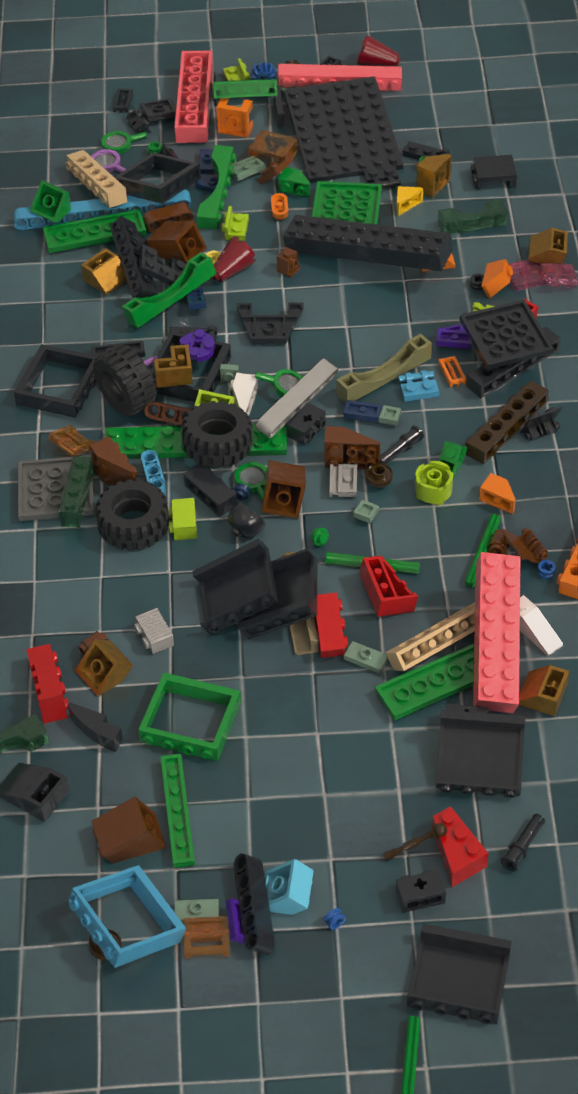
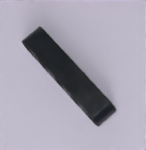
M240 853L234 860V874L245 947L248 950L269 955L274 949L275 940L263 863L258 858Z

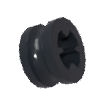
M477 273L471 276L470 286L472 289H483L484 275Z

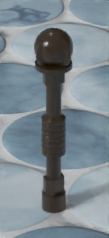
M436 823L427 834L419 838L415 837L403 843L402 846L383 853L384 858L388 861L405 850L408 851L419 846V843L429 838L435 837L438 839L447 834L446 825Z

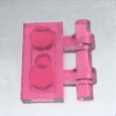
M541 263L539 269L547 285H552L553 287L564 285L572 288L578 286L577 274L573 264Z

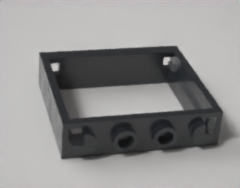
M152 153L114 178L126 188V195L163 204L201 179L200 163ZM155 169L175 174L160 185L138 181Z
M171 332L168 339L164 341L163 349L159 350L157 359L171 358L170 346L180 345V339L185 335ZM215 341L212 357H216V360L202 388L188 385L157 387L156 385L157 394L196 402L199 389L215 392L221 379L220 366L221 364H228L231 359V344ZM153 362L150 374H152L153 381L156 384L155 365Z
M41 344L14 391L16 405L76 418L79 410L83 408L85 399H88L91 388L96 384L95 375L93 374L94 368L92 366L97 356ZM48 361L87 369L71 400L31 392Z

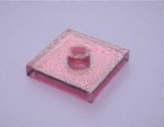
M528 259L509 263L513 269L510 282L515 291L547 284L548 279L539 263L528 261Z

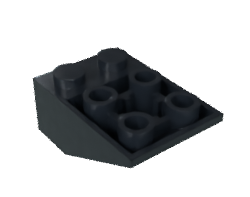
M18 763L0 784V798L44 822L70 791L66 776L51 768Z

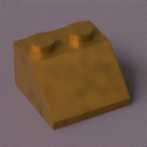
M452 155L428 156L417 164L416 184L417 187L423 188L424 195L433 198L450 182Z
M95 639L75 671L94 693L100 696L123 682L134 665L112 641Z

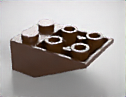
M326 426L324 439L325 468H330V464H333V466L357 464V469H367L372 464L380 463V442L346 427Z
M110 436L90 444L93 470L102 482L115 486L120 481L127 482L129 479L137 481L136 468L134 465L129 464L126 454L121 453L117 442H113Z

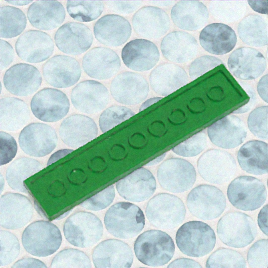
M252 424V446L246 456L287 455L286 424L272 438H269L255 428L256 424ZM182 426L105 428V438L110 436L113 442H117L121 453H125L128 459H141V454L147 450L155 451L158 458L188 457L182 448ZM213 433V434H211V435H224V434Z

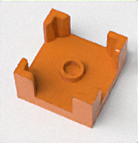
M221 98L216 107L218 133L248 138L253 128V120L249 123L252 101L244 100L242 106L237 107L227 105L229 98Z

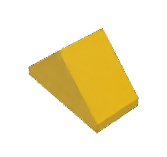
M398 187V216L423 202V188Z

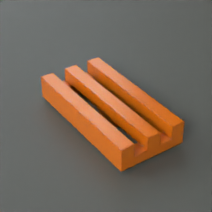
M455 356L438 359V365L449 388L453 387V384H456V386H460V383L463 385L467 384V379ZM449 361H452L460 378H457Z

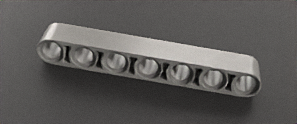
M322 359L258 420L255 428L269 438H272L334 378L338 368L326 359Z

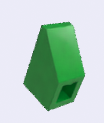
M286 167L278 178L279 191L310 197V182L299 169Z
M445 441L439 461L450 467L454 479L463 464L468 447L452 441Z

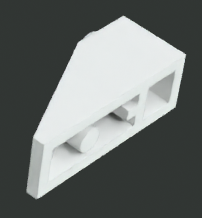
M236 373L235 379L231 380L230 390H233L236 407L242 408L244 412L250 415L258 390V379H255V375Z
M524 595L520 597V631L547 656L560 649L563 643L540 610Z

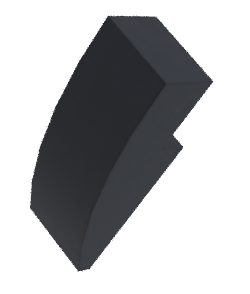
M73 703L68 704L70 718L87 737L104 748L114 752L117 751L123 741L120 727L109 724L107 716Z

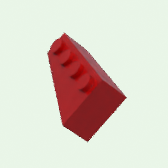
M50 644L26 649L43 724L67 719L66 710H69L68 699L63 697L66 691L64 682L59 681L62 675L60 666L56 667L55 665L58 662L56 651L51 650Z

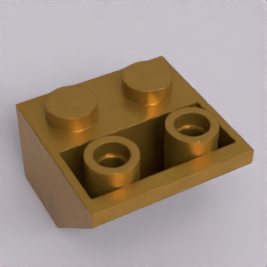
M550 228L531 236L528 261L561 268L567 254L568 231Z
M107 248L81 264L83 280L105 295L127 281L119 257Z
M552 665L529 671L519 694V705L556 716L568 686L570 671Z

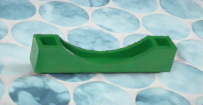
M214 145L212 166L219 180L214 192L204 202L199 204L196 216L198 228L217 229L218 224L222 222L221 212L225 210L224 200L228 197L227 187L231 185L230 175H233V163H236L237 154L234 153L232 146Z
M200 252L187 262L181 275L166 290L151 297H135L124 304L122 309L127 322L136 328L143 326L189 292L195 290L205 281H208L216 274L211 257Z

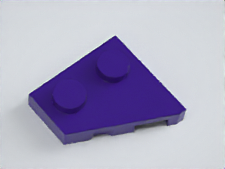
M459 324L451 327L438 329L436 346L471 349L472 342L463 326L460 327Z

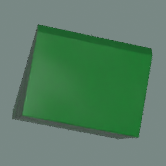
M41 180L30 211L57 223L71 211L69 192Z

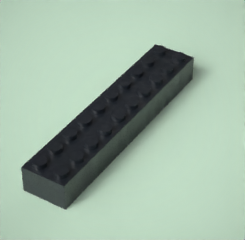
M295 215L283 234L285 248L288 247L297 251V253L434 271L443 270L453 251L451 233Z

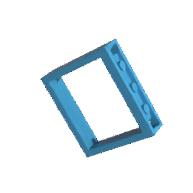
M139 865L72 888L68 901L71 910L79 917L83 927H86L93 941L98 944L105 958L111 962L114 968L181 943L186 930L184 924ZM131 887L163 930V933L120 948L88 904V901Z

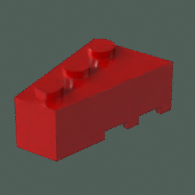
M382 556L363 558L359 572L377 617L414 612L418 595L415 592L412 593L406 587L407 583L404 580L401 581L395 575L396 571Z
M337 592L317 595L315 626L321 658L344 655L345 648H348L347 636H343L342 631L345 629L344 617H340V611H343L342 600L338 599Z
M451 806L433 816L432 826L436 823H443L447 827V834L438 839L435 838L442 855L451 887L487 867L489 853Z

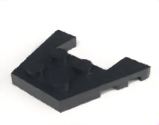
M237 303V311L251 344H286L304 310V303H288V315H252V303Z

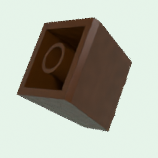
M165 221L146 240L149 247L157 250V256L168 261L171 258H175L186 264L191 258L200 252L203 253L207 249L194 221Z
M268 460L261 512L298 519L306 487L304 466Z
M137 797L127 800L92 820L94 827L92 832L99 844L98 852L103 859L106 858L112 864L166 848L156 813Z

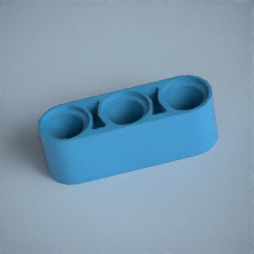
M153 450L144 451L141 454V462L145 481L152 483L153 487L157 486L160 488L161 492L166 496L165 480L158 455Z

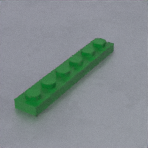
M181 754L160 756L174 868L195 865L182 756Z

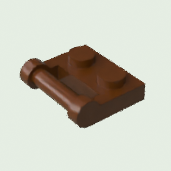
M287 153L277 162L270 163L257 179L260 185L283 171L293 161L292 154Z

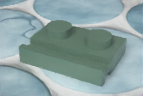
M251 156L234 163V172L231 176L237 180H244L248 176L259 174L266 168L265 163L258 158L255 159V156Z

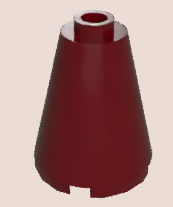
M366 35L357 64L362 66L398 67L401 58L398 57L399 54L375 38Z
M233 236L213 264L216 274L212 278L215 281L222 282L254 264L256 261L253 258L255 253L244 240L242 242L238 241L239 237Z

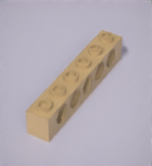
M81 150L66 155L67 170L91 190L102 203H105L109 208L127 203L126 188L88 153Z
M475 602L387 651L386 654L393 670L405 671L474 632Z

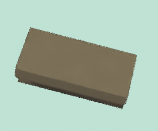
M314 617L289 625L295 655L319 652V640Z

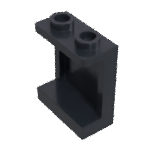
M512 155L473 158L470 170L471 174H474L473 184H476L477 190H481V183L508 181L509 188H516L517 173Z

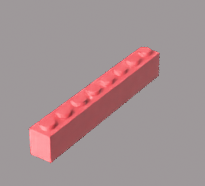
M279 64L278 85L283 86V88H292V86L304 87L375 76L379 90L401 91L402 67Z

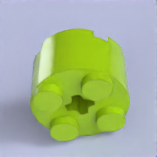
M430 461V464L426 465L423 463L417 468L415 474L416 498L426 503L438 506L443 505L452 494L453 472L450 471V467L440 461Z

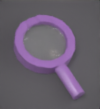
M99 150L91 156L109 173L115 170L121 173L126 170L120 166V156L114 150Z

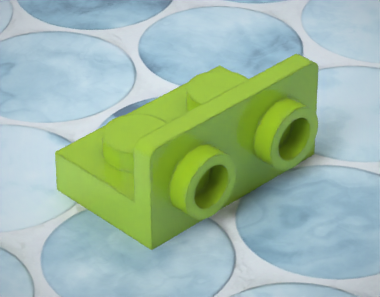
M241 58L237 59L238 66L223 68L226 81L251 80L246 64L242 63Z
M229 206L228 212L224 214L225 223L222 224V233H225V240H230L233 236L239 237L238 241H245L249 214L233 213L232 206Z

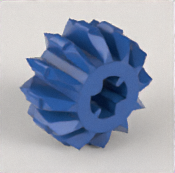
M266 61L253 65V69L250 71L251 80L276 79L275 67L271 63L267 64Z

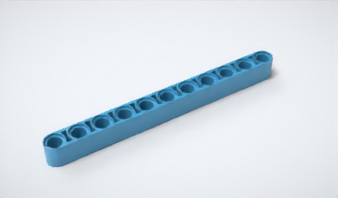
M183 190L163 204L133 196H127V203L111 208L102 203L100 199L70 202L71 211L57 223L31 212V207L17 208L13 212V219L16 229L26 230L140 209L141 215L144 216L148 211L182 202L191 208L192 203L190 193L187 190Z

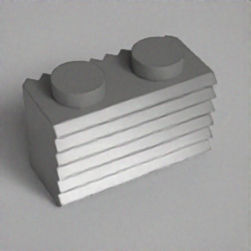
M158 608L135 616L136 624H134L137 635H142L145 649L149 648L152 654L174 646L173 634Z

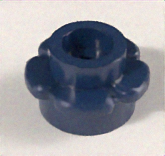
M238 483L236 487H233L237 493V499L244 500L249 498L250 488L247 485Z

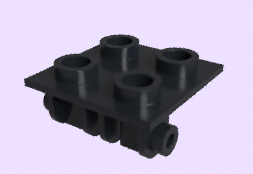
M551 407L545 413L532 414L520 433L526 432L524 434L526 440H534L542 437L543 434L548 435V433L558 431L560 424L558 421L555 422V418L562 410V407L556 409Z

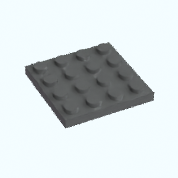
M91 455L18 461L19 521L94 515Z

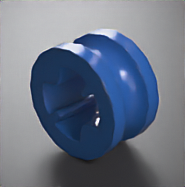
M550 560L541 561L538 565L539 577L542 579L553 578L556 569L554 562Z
M339 908L332 909L324 917V922L328 924L331 930L339 928L346 921V916L341 914L342 911Z

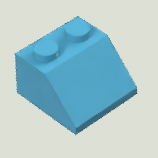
M293 859L265 871L264 876L270 912L293 915L308 909L314 870Z

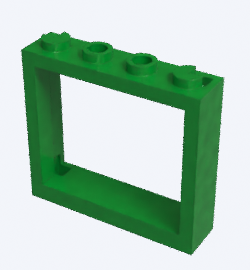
M277 79L211 82V98L277 96Z
M163 672L138 730L140 742L163 747L166 750L179 751L186 755L199 756L206 760L218 761L241 705L240 690ZM166 692L228 706L213 743L151 728Z

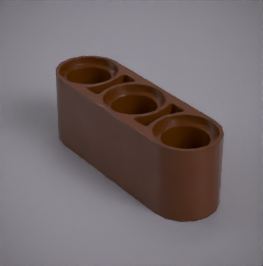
M182 202L148 211L144 214L143 219L148 230L154 233L165 221H192L193 214L189 206Z
M150 402L144 408L145 415L148 418L182 425L183 418L189 410L191 411L190 408L162 402ZM154 405L158 409L156 415L152 412V408ZM171 409L175 413L173 419L169 416V411Z

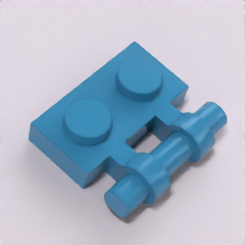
M422 370L420 373L413 374L407 372L405 375L398 376L399 383L406 382L400 386L404 402L439 397L436 379L428 380L429 378H434V371Z

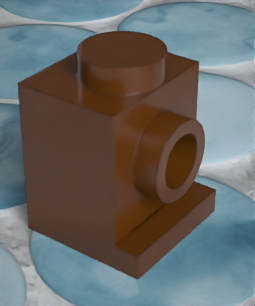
M286 247L277 256V272L291 278L301 268L298 265L297 251Z

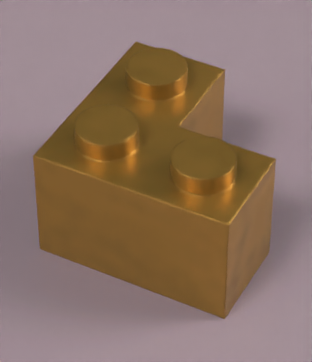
M188 345L170 346L171 358L154 359L157 387L193 384Z

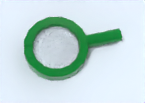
M111 131L102 137V149H111L118 154L125 153L131 148V142L147 138L146 132L129 136L128 133L123 131Z
M289 369L280 370L275 376L260 372L255 373V379L272 383V388L281 398L303 378L299 373Z
M249 462L239 466L234 475L236 486L238 483L247 485L250 488V493L257 492L262 500L267 468L257 462Z

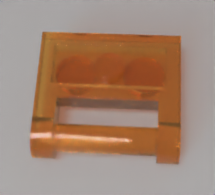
M72 425L49 433L48 438L72 457L90 451V444L95 443V441L87 439L76 431V428Z
M228 916L184 918V926L186 927L184 933L185 958H192V955L212 954L230 956ZM222 941V945L192 946V942Z

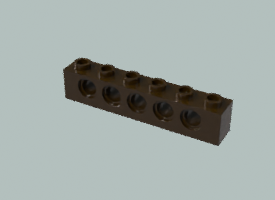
M530 381L526 386H522L520 391L515 396L513 395L509 402L499 409L496 415L491 416L488 422L481 426L473 437L468 438L466 442V447H468L466 455L484 465L524 426L529 416L537 413L548 402L549 390L533 381Z

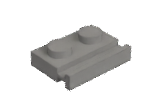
M330 464V497L332 495H338V497H357V464H339V466Z

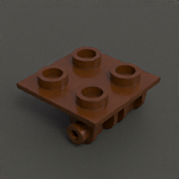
M523 529L520 536L502 531L506 537V542L514 547L516 555L520 556V559H526L533 564H539L548 557L547 549L531 529Z

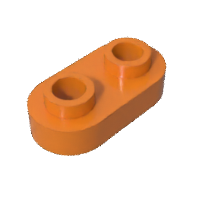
M277 193L271 197L272 216L275 219L283 220L288 216V202L285 194Z

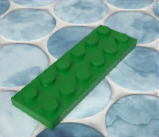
M140 209L43 227L48 251L53 253L112 242L114 239L110 225L120 216L134 222L137 231L142 236L147 235Z
M474 644L375 686L376 694L394 721L474 686Z

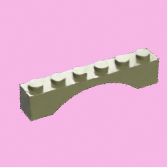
M419 334L408 340L392 358L381 366L370 371L361 373L350 372L336 380L337 396L345 403L347 400L356 401L397 378L399 375L431 359L432 343L422 334Z

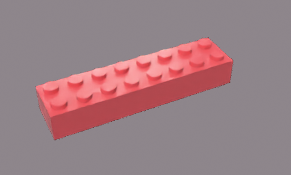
M182 51L175 118L176 143L208 142L211 82L213 76L212 51Z
M481 552L476 562L473 706L488 707V711L514 713L519 705L520 556Z

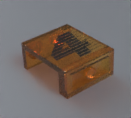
M262 130L248 148L250 157L255 156L256 158L258 153L278 158V160L287 153L292 154L294 157L298 151L297 138Z

